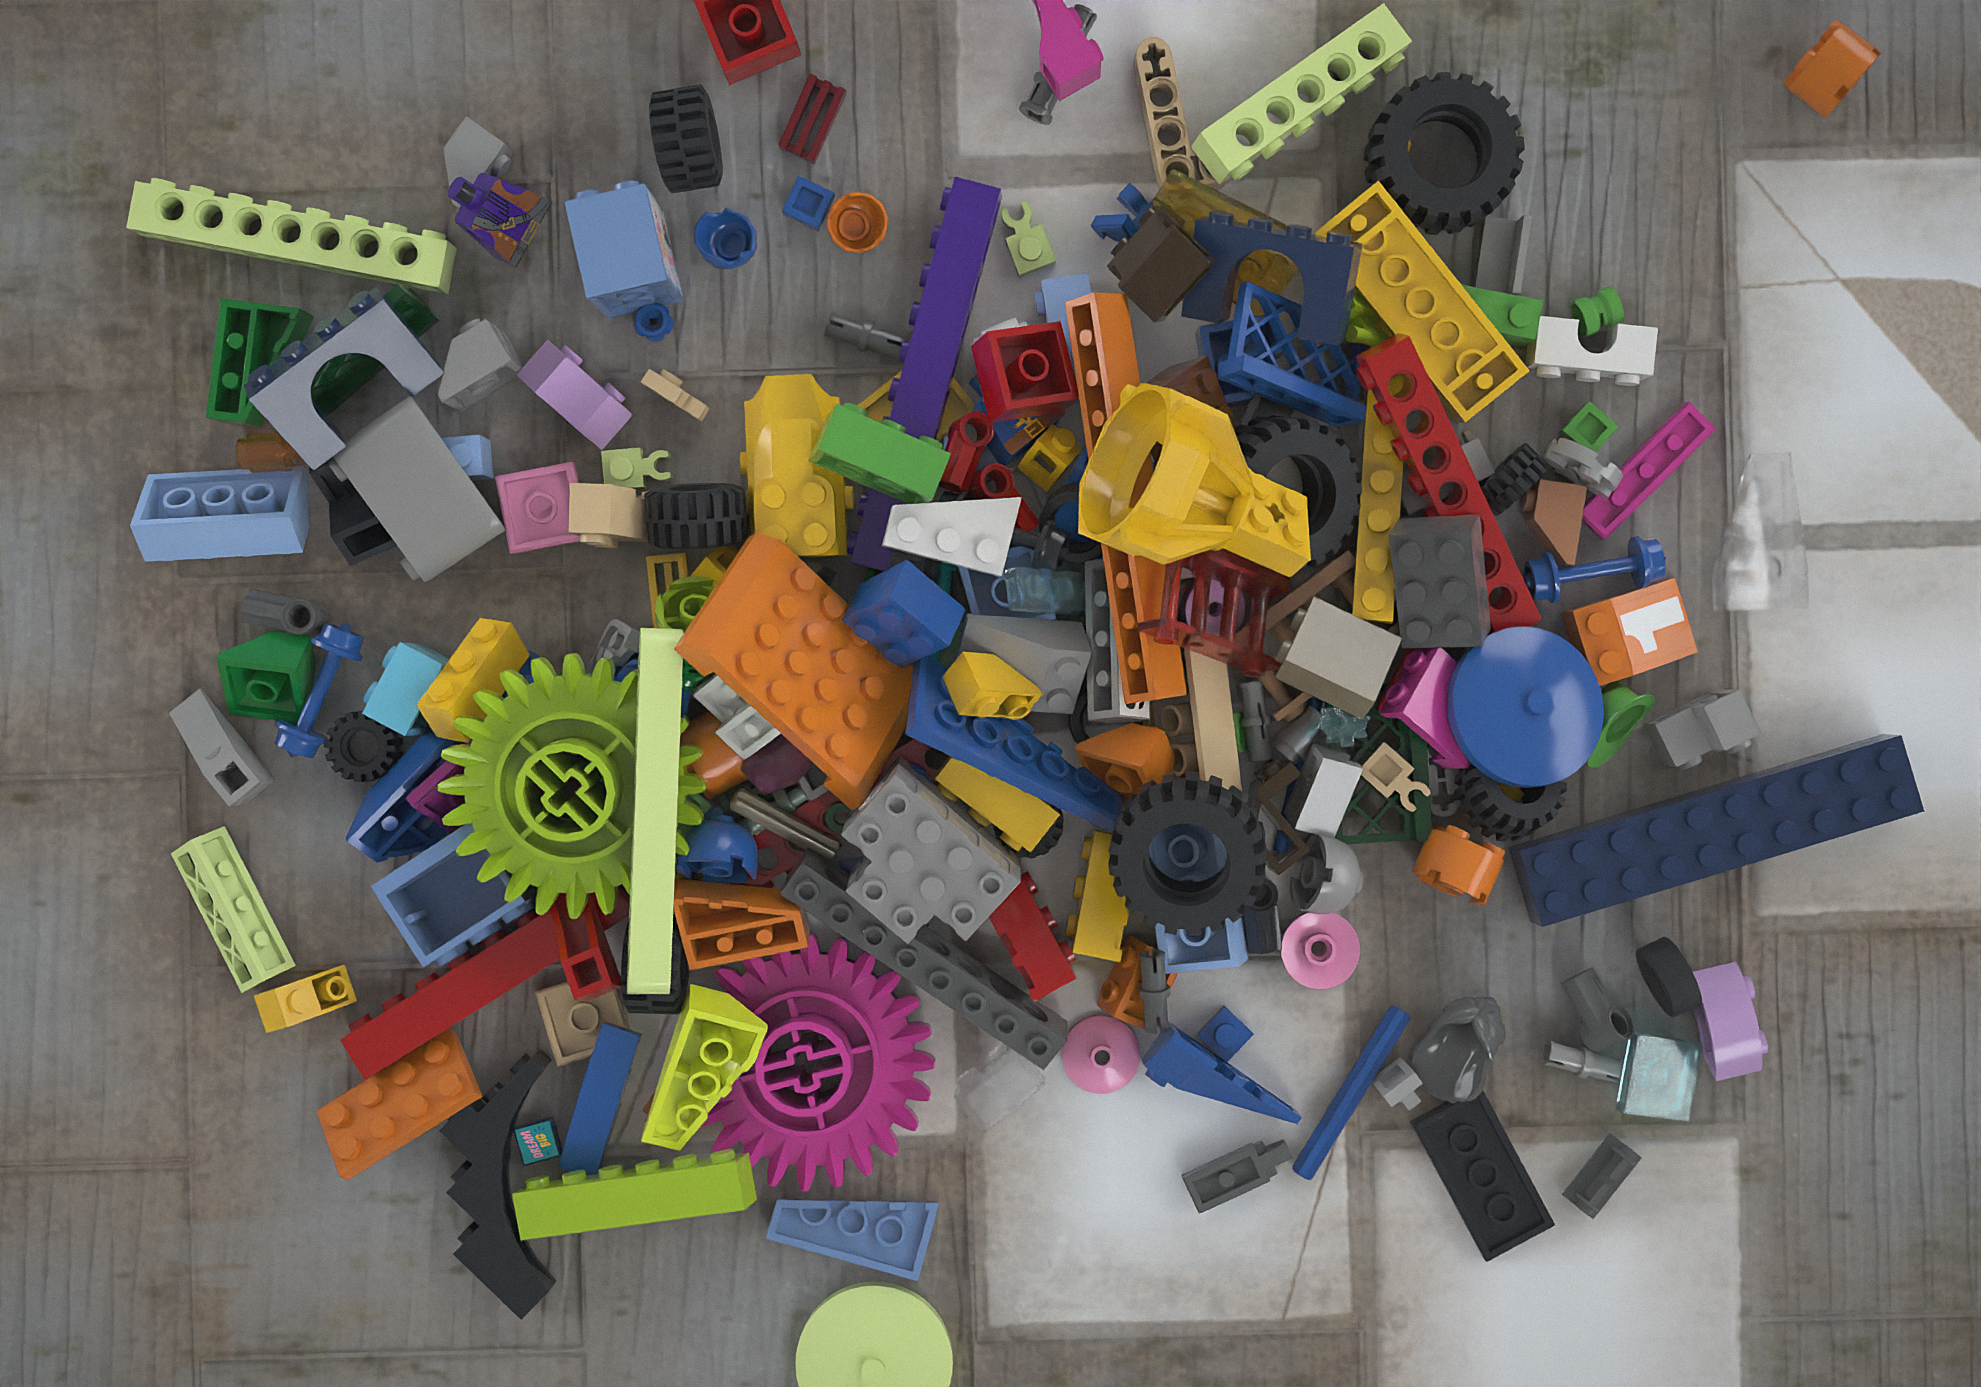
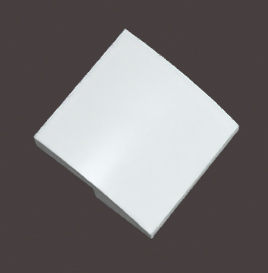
M716 674L704 682L693 695L722 722L715 733L743 760H746L781 734Z

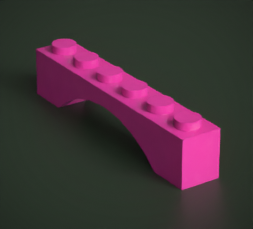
M1032 0L1041 27L1039 70L1058 100L1061 101L1100 79L1101 61L1104 60L1103 54L1094 39L1088 40L1082 32L1083 23L1073 6L1067 8L1063 0Z

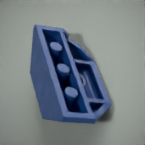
M434 732L422 735L366 793L346 836L347 842L376 863L386 861L390 857L405 856L425 851L436 844L448 831L413 808L406 797L446 761L441 757L442 750L453 745L465 744V742L436 737Z

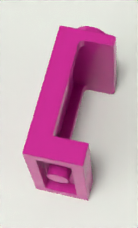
M1440 647L1415 649L1405 659L1403 663L1404 669L1396 683L1387 691L1385 695L1386 701L1379 713L1385 718L1401 719L1437 750L1432 760L1442 769L1468 768L1471 762L1459 748L1451 731L1447 714L1448 686L1457 662Z

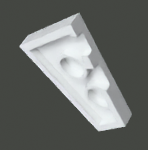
M1022 497L893 505L882 546L1001 577Z

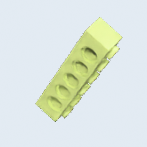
M1383 3L1200 132L1191 148L1219 185L1230 177L1236 182L1254 168L1252 162L1261 155L1265 160L1269 159L1284 147L1283 139L1292 133L1298 138L1315 124L1313 118L1323 112L1325 116H1329L1345 103L1343 97L1352 90L1356 95L1360 94L1375 81L1374 74L1381 69L1387 74L1405 60L1402 53L1412 40ZM1358 49L1365 51L1369 55L1370 60L1363 58L1359 54ZM1328 70L1338 74L1341 81L1332 79L1328 74ZM1297 92L1305 93L1310 98L1311 103L1301 100ZM1267 113L1276 115L1281 124L1272 123L1268 119ZM1236 135L1245 136L1249 140L1250 146L1240 144Z

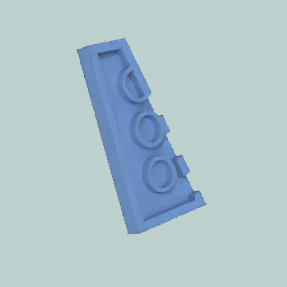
M777 1199L766 1239L918 1281L939 1202Z

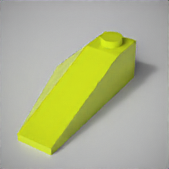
M690 984L677 1019L641 1142L680 1151L706 1121L708 1113L721 1097L725 1098L732 1090V1084L743 1071L747 1072L755 1063L768 1025L730 994Z

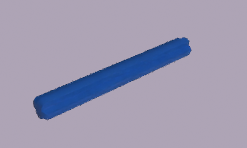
M1393 1005L1389 1007L1292 1165V1170L1302 1178L1307 1180L1313 1179L1409 1023L1410 1015L1402 1009Z

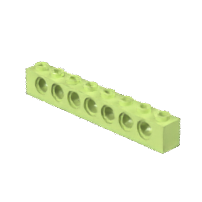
M151 178L150 184L135 181L126 228L141 236L449 294L457 248L446 240L445 234L431 230H422V235L407 233V227L384 222L383 228L369 226V220L352 215H345L344 221L330 218L329 212L315 208H306L305 213L291 211V205L273 200H267V206L253 204V198L237 193H229L227 199L214 196V191L194 185H190L189 191L175 189L176 184L158 178ZM183 204L184 212L182 216L173 221V209ZM222 211V222L217 227L211 228L210 220L216 212ZM261 218L262 226L260 231L250 236V224L254 220ZM295 226H300L301 233L299 238L295 242L288 243L287 234L289 230ZM334 233H339L340 241L337 247L332 250H326L327 238ZM377 240L379 244L377 253L370 258H365V246L369 242ZM410 248H417V259L410 265H403V254Z

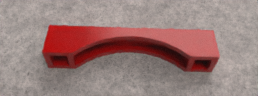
M539 787L542 797L545 792ZM559 893L549 910L557 937L560 962L574 1000L589 1001L621 988V976L591 894L589 893L588 902L581 915L577 919H571L567 908L566 893Z

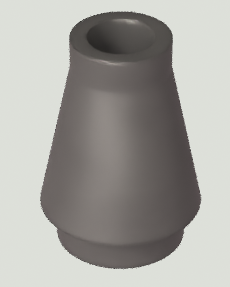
M1309 706L1305 712L1274 735L1276 740L1271 746L1295 766L1300 759L1305 761L1312 743L1315 742L1322 727L1328 720L1316 709Z

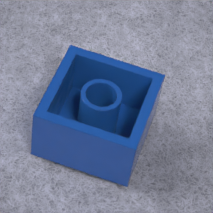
M905 560L859 584L842 621L851 627L860 638L867 640L883 653L888 661L903 668L948 647L966 609L912 563Z

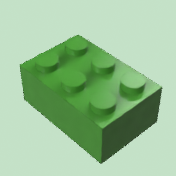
M844 403V406L836 404L824 421L808 461L906 504L928 503L931 501L951 453L942 450L943 444L927 436H920L917 439L904 433L905 427L894 421L883 419L880 423L866 417L868 412L857 405Z

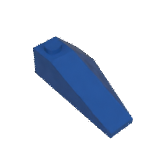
M1169 1021L1170 1030L1164 1033L1160 1032L1142 1058L1144 1066L1148 1069L1145 1075L1161 1087H1165L1169 1083L1182 1091L1298 1124L1302 1118L1296 1109Z

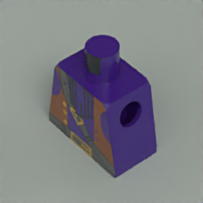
M482 172L477 176L474 184L463 177H457L448 190V197L461 205L455 216L456 224L493 257L514 267H517L552 203L551 200Z

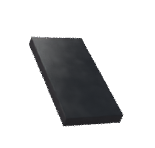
M1483 1090L1471 1101H1458L1454 1104L1446 1101L1410 1121L1481 1256L1486 1262L1555 1226L1553 1219Z

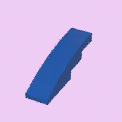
M607 1021L602 1023L572 1116L559 1168L568 1171L585 1170L586 1175L599 1173L598 1170L601 1167L622 1105L621 1100L632 1071L631 1066L642 1033Z

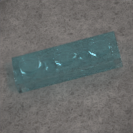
M1013 567L1004 570L1010 611L1086 616L1085 573L1056 572L1053 570Z

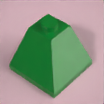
M271 631L219 653L217 664L229 715L275 721L282 719L297 723L314 682L316 663L311 636Z

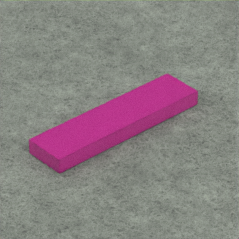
M1689 401L1685 402L1619 467L1624 476L1608 499L1593 493L1585 501L1582 522L1601 541L1605 540L1716 428Z

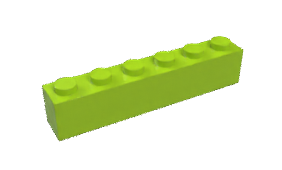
M724 1149L711 1153V1158L697 1160L696 1154H689L674 1158L671 1164L660 1165L659 1160L654 1159L637 1163L635 1169L623 1170L622 1165H612L599 1169V1174L586 1175L585 1170H576L563 1174L562 1179L549 1180V1175L529 1178L525 1180V1186L512 1193L520 1240L746 1210L757 1200L749 1152L735 1154L734 1149Z

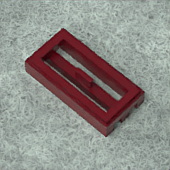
M810 73L780 139L779 149L815 164L846 96V89L840 86H833L831 82L822 81ZM817 88L819 93L796 144L792 145L790 143L814 89ZM827 95H833L834 98L810 152L804 150L810 133Z

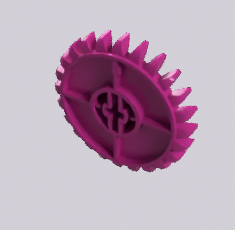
M809 932V945L807 948L800 949V951L772 954V958L768 960L763 956L743 960L747 970L743 975L735 968L726 965L721 966L715 972L717 979L727 990L725 993L730 994L768 1025V1029L755 1063L747 1072L743 1071L732 1084V1090L725 1098L721 1097L710 1110L708 1118L701 1127L719 1120L724 1125L713 1145V1152L729 1149L736 1142L740 1141L745 1145L742 1153L749 1152L751 1168L761 1156L768 1158V1186L775 1187L779 1183L788 1164L796 1165L797 1179L801 1191L809 1190L816 1173V1167L821 1165L825 1166L833 1187H841L845 1173V1159L850 1157L863 1175L868 1176L872 1174L874 1163L870 1146L875 1143L885 1153L894 1157L899 1151V1143L896 1134L890 1128L892 1124L895 1123L910 1131H916L919 1125L917 1115L913 1109L905 1104L907 1098L916 1101L930 1100V1087L923 1081L913 1077L914 1071H927L935 1068L936 1058L926 1051L915 1049L914 1043L932 1035V1028L926 1022H909L907 1017L919 1006L921 999L915 993L896 997L893 990L897 986L901 975L890 969L878 977L872 972L876 958L866 951L856 961L847 958L849 950L848 940L842 936L835 940L828 953L820 951L819 940L816 934ZM809 1029L825 1035L828 1039L819 1041L816 1033H804V1031ZM791 1031L793 1041L789 1048L771 1053L773 1044L778 1037ZM806 1051L808 1061L840 1054L839 1056L819 1060L812 1073H807L805 1064L774 1071V1069L794 1065L800 1053ZM843 1073V1077L833 1088L821 1092L820 1086L824 1077ZM794 1085L795 1091L790 1090L788 1087Z

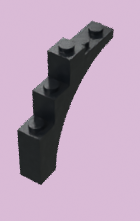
M542 1050L537 1052L532 1058L525 1053L510 1068L509 1071L514 1076L504 1086L498 1081L484 1095L482 1099L487 1104L480 1099L476 1100L447 1118L448 1122L439 1130L473 1163L472 1165L466 1160L451 1175L450 1178L455 1183L446 1192L475 1220L457 1238L462 1245L453 1255L521 1320L556 1283L555 1278L537 1259L528 1241L520 1240L509 1177L511 1140L519 1112L533 1084L552 1061Z

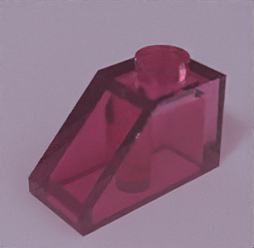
M779 734L746 760H743L740 770L765 796L796 784L815 764L786 737Z

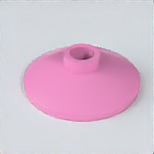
M1306 912L1298 916L1287 927L1281 941V958L1287 972L1298 983L1312 989H1329L1340 985L1351 976L1359 961L1360 943L1352 925L1336 913L1313 914ZM1316 941H1322L1325 945V950L1320 955H1314L1311 951L1312 944Z
M1095 1015L1079 1021L1068 1032L1067 1042L1062 1047V1060L1066 1073L1077 1086L1091 1093L1106 1094L1121 1089L1134 1077L1140 1063V1047L1134 1032L1123 1021L1108 1015ZM1099 1050L1107 1051L1109 1053L1108 1061L1105 1063L1096 1062L1094 1059L1096 1052Z

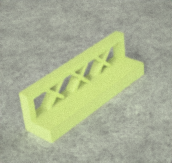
M225 826L191 839L171 853L241 993L296 966Z

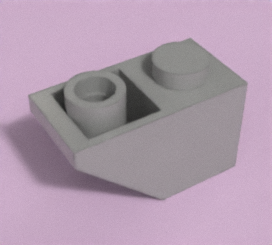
M467 116L443 148L449 185L457 177H463L474 184L481 172L500 179L507 173L512 163L510 158L513 152L510 148ZM452 200L453 205L460 209L461 205Z

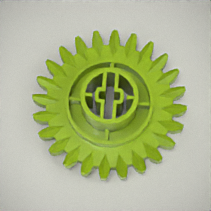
M568 653L564 657L562 674L556 675L551 663L544 657H538L531 660V672L534 682L530 684L523 675L515 670L509 669L500 674L503 687L509 695L505 699L498 693L487 689L477 691L473 695L476 703L488 715L485 719L469 715L460 716L455 719L454 727L473 739L471 745H453L442 750L441 757L443 759L464 766L465 770L464 774L452 776L439 783L438 791L451 795H465L466 803L449 812L442 820L444 825L447 826L472 823L475 831L463 840L457 847L456 853L458 856H466L486 848L491 855L478 873L477 879L481 883L496 877L505 869L512 874L504 895L505 901L511 903L523 894L530 885L538 887L536 914L543 915L556 901L559 893H566L569 916L571 919H577L586 907L589 893L595 892L602 912L605 915L611 914L617 905V886L623 884L630 895L638 669L630 672L622 682L614 680L615 668L611 658H601L594 667L593 673L585 674L584 663L580 655ZM681 715L680 734L690 725V720L686 715ZM680 744L676 853L687 856L690 848L685 839V833L678 829L679 824L699 825L704 817L703 811L699 807L686 801L687 795L703 792L707 788L706 778L698 774L687 773L686 765L693 763L703 754L702 747L696 744ZM567 752L580 754L587 759L583 758L577 763ZM602 776L604 777L606 790L597 782ZM575 777L582 786L570 798L564 793L562 788L568 783L567 780ZM539 787L545 792L542 797ZM566 812L574 821L563 819L561 816Z

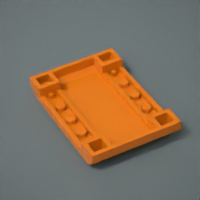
M756 532L747 538L674 647V650L703 676L714 672L819 767L827 775L823 785L847 807L854 810L862 806L907 725L913 665L909 664L900 668L898 665L888 661L884 654L867 640L860 638L851 627L842 621L849 604L781 540Z

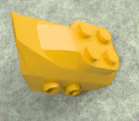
M812 374L765 376L755 396L751 400L744 401L746 451L740 452L741 475H748V491H745L746 512L750 515V535L759 532L779 539L799 558L847 556V510L854 509L853 486H846V477L808 461L827 415L836 404L840 405V398L827 394L818 385Z

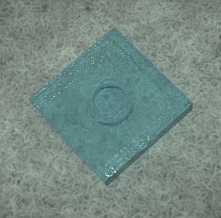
M1634 1033L1628 1040L1615 1110L1627 1114L1689 1121L1703 1044L1690 1040Z

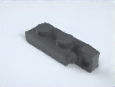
M1284 1139L1266 1147L1261 1140L1254 1144L1253 1142L1181 1176L1200 1214L1270 1182V1178L1278 1174L1275 1166L1292 1159V1154Z

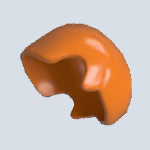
M851 192L839 198L829 209L826 220L827 230L832 242L843 251L862 254L875 248L884 239L887 231L888 216L883 204L871 194Z

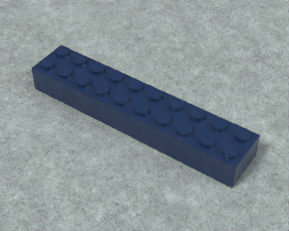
M1881 734L1508 848L1530 921L1544 927L1925 811L1902 735Z

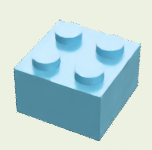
M400 642L397 647H391L382 663V667L386 668L379 682L375 681L371 684L364 696L363 702L367 705L362 714L403 736L425 735L430 726L416 705L447 664L449 658L419 643Z

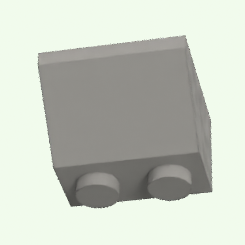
M475 319L468 322L459 329L460 335L453 338L450 343L438 397L441 402L460 412L519 378L517 373L524 367L504 331L487 319L483 321Z

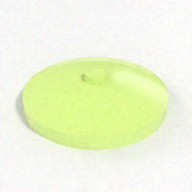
M871 1281L857 1283L842 1288L827 1297L818 1305L807 1320L796 1352V1377L799 1387H949L952 1377V1345L947 1328L939 1314L920 1295L903 1286L887 1282Z

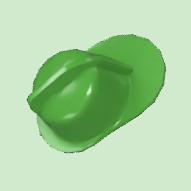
M1618 680L1608 683L1601 690L1604 706L1603 726L1596 748L1586 761L1589 767H1599L1616 754L1635 726L1652 709L1656 698L1654 695L1644 694L1638 696Z

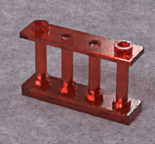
M1210 549L1165 564L1160 618L1138 623L1139 632L1153 636V640L1156 643L1177 645L1241 669V674L1245 676L1262 677L1265 676L1266 671L1279 669L1281 663L1275 661L1274 657L1263 653L1268 601L1272 600V596L1289 593L1290 577L1264 568V566L1257 565L1248 559L1223 549L1218 551ZM1182 567L1192 571L1191 574L1195 577L1190 625L1176 620ZM1211 579L1220 582V586L1224 588L1219 636L1206 632ZM1240 591L1248 593V597L1252 599L1247 647L1235 643Z

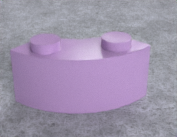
M547 340L517 373V376L580 433L602 450L633 416L621 404L626 397L609 382L602 387L582 370L579 365L583 362V359L566 344L560 350Z
M1737 962L1694 971L1693 974L1702 996L1701 1004L1693 1008L1699 1029L1700 1050L1715 1081L1761 1071L1763 1065L1762 1054L1768 1052V1044L1762 1030H1759L1751 1000L1755 998V989L1750 977L1742 975Z

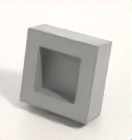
M1401 1056L1379 1072L1372 1081L1373 1086L1391 1107L1400 1101L1410 1111L1421 1102L1414 1090L1423 1083Z

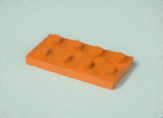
M448 1028L316 1112L339 1177L348 1181L483 1096L457 1032Z

